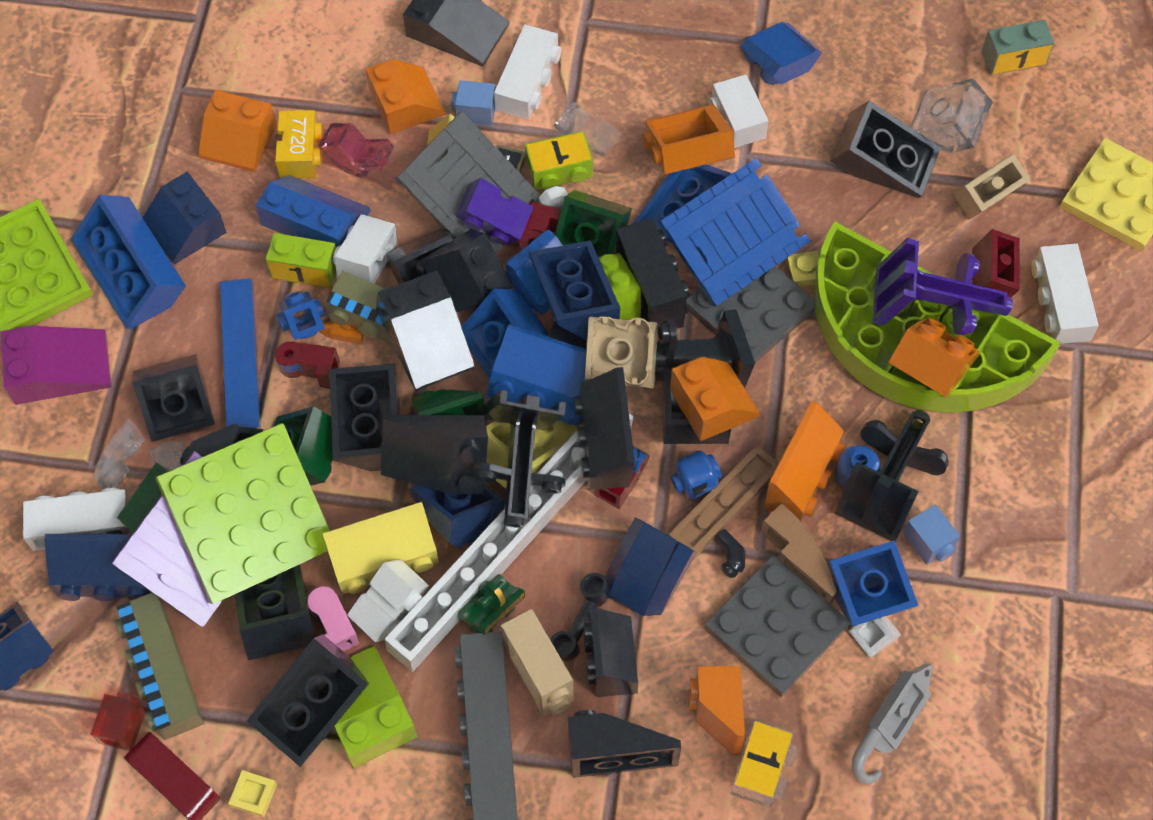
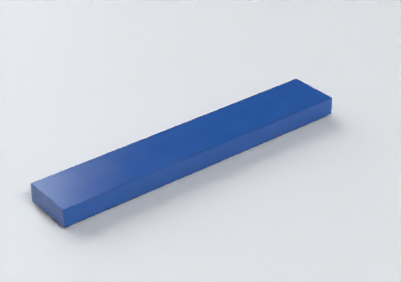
M251 278L220 282L226 427L231 424H241L261 428L253 282Z

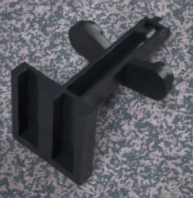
M736 309L723 312L715 336L710 339L678 340L677 328L673 320H664L662 324H658L657 334L659 341H657L656 381H663V368H676L697 358L706 357L729 362L743 387H746L755 366V361Z
M501 390L483 405L482 415H484L486 420L510 424L508 467L505 468L490 463H475L473 465V472L476 473V479L479 481L495 482L496 478L507 481L504 525L523 528L525 520L528 519L530 485L541 486L542 492L559 494L562 488L565 487L566 479L563 477L531 472L535 429L546 430L565 416L566 403L559 401L550 409L540 408V397L529 395L518 403L507 401L508 391Z
M922 410L912 411L899 437L891 433L880 420H871L864 424L860 432L862 440L888 458L880 472L856 462L835 514L896 542L919 491L899 482L906 467L908 466L938 476L944 474L949 465L948 456L943 450L917 447L931 420L926 412Z

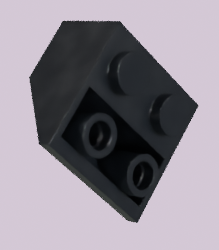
M590 608V621H583L585 653H592L587 655L588 686H595L596 697L638 694V675L631 616L599 608Z

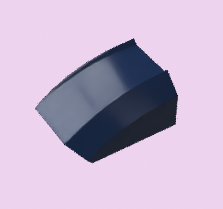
M485 483L484 494H449L419 485L409 488L415 502H422L426 517L433 527L449 543L459 549L463 545L475 541L498 517L505 506V499Z
M635 517L605 576L609 585V596L642 616L661 615L697 553Z

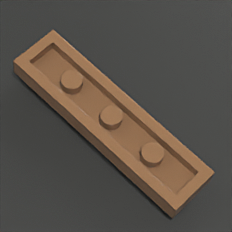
M756 445L718 484V487L713 489L669 533V536L697 553L696 558L714 540L715 536L770 482L779 463Z

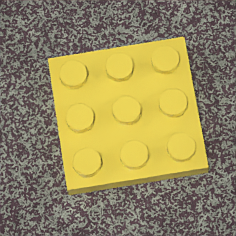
M1104 138L1063 199L1060 208L1142 252L1153 236V162Z

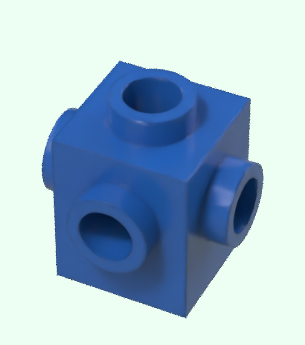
M295 291L286 295L284 301L279 302L282 311L277 314L283 332L289 330L294 340L312 337L318 331L325 329L321 317L325 316L319 298L313 299L309 292ZM304 310L303 314L300 316L293 315L297 312Z

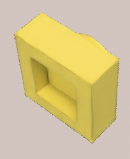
M818 251L792 254L786 258L790 279L799 287L814 285L819 261Z
M242 770L228 804L232 808L264 818L277 783L275 780Z

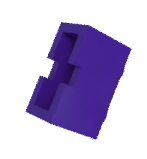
M482 178L469 183L456 217L464 220L463 224L468 228L477 231L482 230L490 234V239L498 244L509 245L519 241L534 207L515 196H510L509 200L500 195L502 189Z

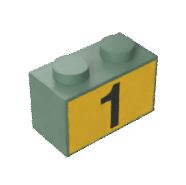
M1041 20L988 30L982 55L990 75L1047 65L1055 43L1046 21Z

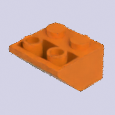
M923 318L907 329L889 363L946 397L956 388L978 357L980 351L973 348L975 344L961 335L955 337L945 331L946 326L932 318L928 320Z

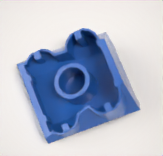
M780 22L747 38L740 45L745 51L747 60L761 66L760 77L762 80L771 85L778 83L782 85L809 72L822 54L817 47L788 22Z
M549 230L535 238L520 253L510 257L506 263L509 281L516 290L520 291L529 306L541 315H544L551 308L530 260L529 252L563 246L558 238Z

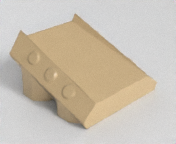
M589 317L585 382L614 368L623 367L626 386L653 388L655 383L658 335L657 323L647 322L643 318L621 320L612 319L611 317Z

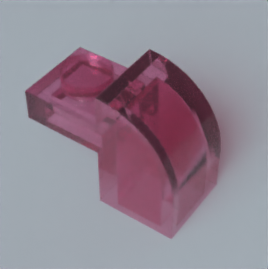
M331 123L317 146L338 168L361 178H366L370 170H382L394 149L393 144L388 139H366L353 123Z

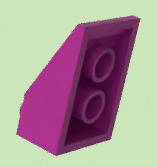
M27 326L0 331L4 388L15 405L112 388L105 329Z

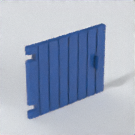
M757 158L658 222L713 307H716L811 242L806 233L799 238L796 236L793 230L798 228L800 223L768 174L762 176L761 179L757 176L755 170L762 166Z

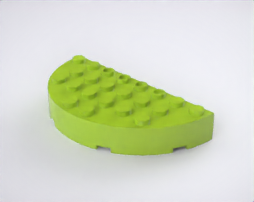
M834 221L822 245L815 275L813 296L816 318L828 347L840 364L853 377L872 391L896 403L925 411L942 413L975 411L997 405L1018 395L1032 385L1052 362L1061 342L1009 314L1003 316L972 310V314L977 316V325L973 333L966 334L963 337L971 340L975 344L973 348L980 351V353L956 388L948 396L944 397L889 363V360L905 332L923 318L927 320L932 318L946 326L945 331L957 337V334L953 332L952 306L914 299L885 325L872 322L876 267L891 251ZM919 266L917 268L924 273L932 274Z

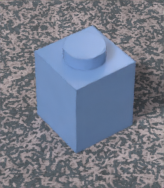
M460 80L458 92L452 93L451 110H456V115L463 111L474 124L492 126L495 113V84Z
M936 504L910 519L903 532L927 565L936 559L942 562L952 556L956 551L954 547L960 537Z

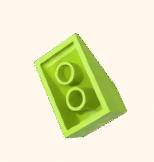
M375 645L350 657L370 684L335 725V729L353 768L418 737L414 724Z

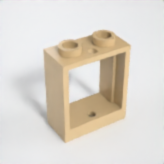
M530 609L501 625L503 645L542 716L545 717L550 713L555 716L566 711L571 706L570 702L574 701L573 679L534 611Z

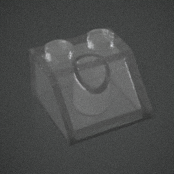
M974 78L928 89L924 92L910 127L940 146L941 150L949 153L975 148L993 101Z

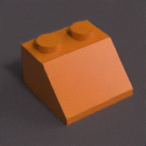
M391 59L365 69L369 91L390 135L445 115V110L424 67Z
M215 90L203 116L199 158L256 172L277 126L272 104Z
M700 357L672 369L670 391L700 441L759 417L758 409L729 362Z
M741 665L698 666L696 678H690L688 708L689 710H695L696 722L732 755H740L745 738Z

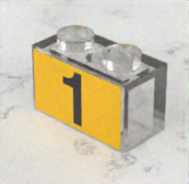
M754 719L730 794L768 808L772 807L775 798L782 800L788 779L781 777L784 766L792 767L798 746L792 744L795 733Z

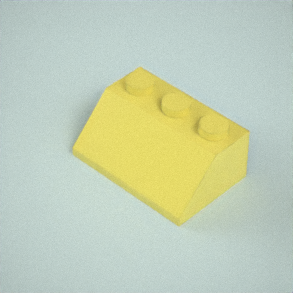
M422 502L323 533L342 594L348 592L350 594H357L368 589L369 583L384 562L401 559L415 573L428 571L434 564L439 563Z

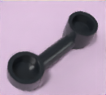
M590 573L582 579L580 589L585 601L569 631L557 632L550 639L562 661L572 660L580 653L578 642L584 632L583 621H590V608L602 606L609 597V585L605 577L599 573Z

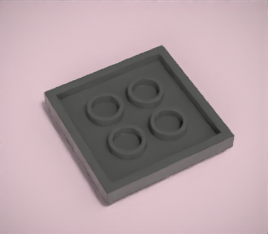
M776 266L716 307H713L701 287L692 293L686 301L688 311L714 334L717 331L723 312L736 309L755 363L815 311V300Z
M773 555L705 624L704 629L782 697L849 627L850 623L845 616Z

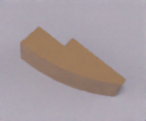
M781 503L764 520L761 534L781 550L779 560L832 605L837 591L823 553L800 520Z

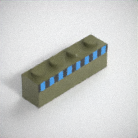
M342 270L326 301L325 315L336 324H348L359 329L363 335L370 338L378 337L394 347L376 311L377 293L385 290V288Z
M150 593L116 606L120 618L115 620V624L121 639L127 638L130 649L125 650V654L131 669L137 668L140 679L135 681V685L141 700L147 699L150 711L145 712L151 731H158L164 740L204 725L196 696L161 598L154 593Z

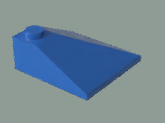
M707 164L670 173L632 224L652 218L656 228L662 229L658 223L659 221L732 173ZM664 232L666 241L671 242L666 233Z

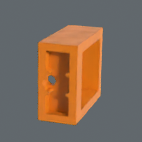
M714 104L645 120L646 132L642 133L644 147L646 151H651L654 164H659L664 174L735 158L733 130Z

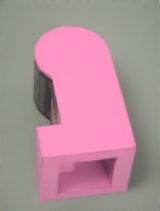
M319 587L313 590L308 597V606L314 619L322 623L327 633L325 636L343 652L360 644L334 590L329 587Z

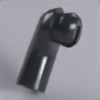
M723 529L714 538V541L726 552L727 561L721 565V570L729 578H735L739 572L742 573L745 569L746 551L726 529Z

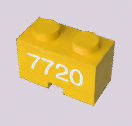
M315 110L279 111L278 134H282V141H277L275 162L280 178L289 175L296 178H316L317 166H322V149L318 148V141H323L324 139L323 123L318 122Z

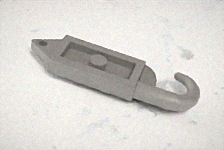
M923 664L912 671L904 670L868 725L870 729L858 745L852 758L853 774L859 782L872 784L879 779L882 774L880 770H876L871 775L865 773L864 766L867 758L873 749L882 753H890L893 749L896 750L931 696V692L928 689L932 665Z

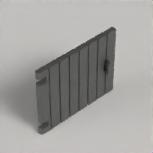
M463 111L459 112L395 178L429 212L440 226L452 235L453 239L470 230V228L463 224L464 220L456 217V213L469 183L479 178L502 189L500 195L508 200L510 196H515L527 204L530 201L539 203V197L541 196ZM480 230V232L485 233L495 253L504 246L490 239V234Z

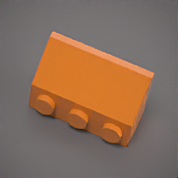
M813 400L808 406L769 482L764 509L773 512L783 503L800 522H802L805 515L812 516L819 500L814 496L818 488L823 490L826 488L832 475V471L828 470L832 461H838L846 446L841 443L844 430L819 403Z

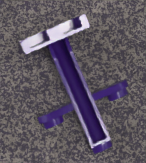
M907 237L876 267L872 322L880 325L888 323L909 303L916 299L952 306L954 334L964 336L973 333L977 325V316L972 314V310L1007 316L1013 306V299L1007 297V292L971 284V280L977 274L980 266V261L975 258L974 254L964 253L960 257L956 267L955 280L924 273L917 269L919 241Z

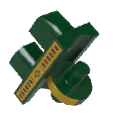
M498 574L491 581H484L478 586L479 593L458 611V617L469 625L470 631L473 633L486 635L488 632L493 631V627L504 617H508L515 610V606L525 598V591L511 585L502 575Z

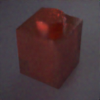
M118 692L117 696L104 694L90 735L99 744L130 751L134 747L146 711L138 702V698L123 692Z

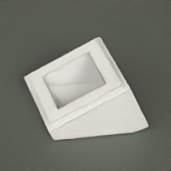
M887 617L852 627L849 630L850 634L870 658L901 636L900 632Z

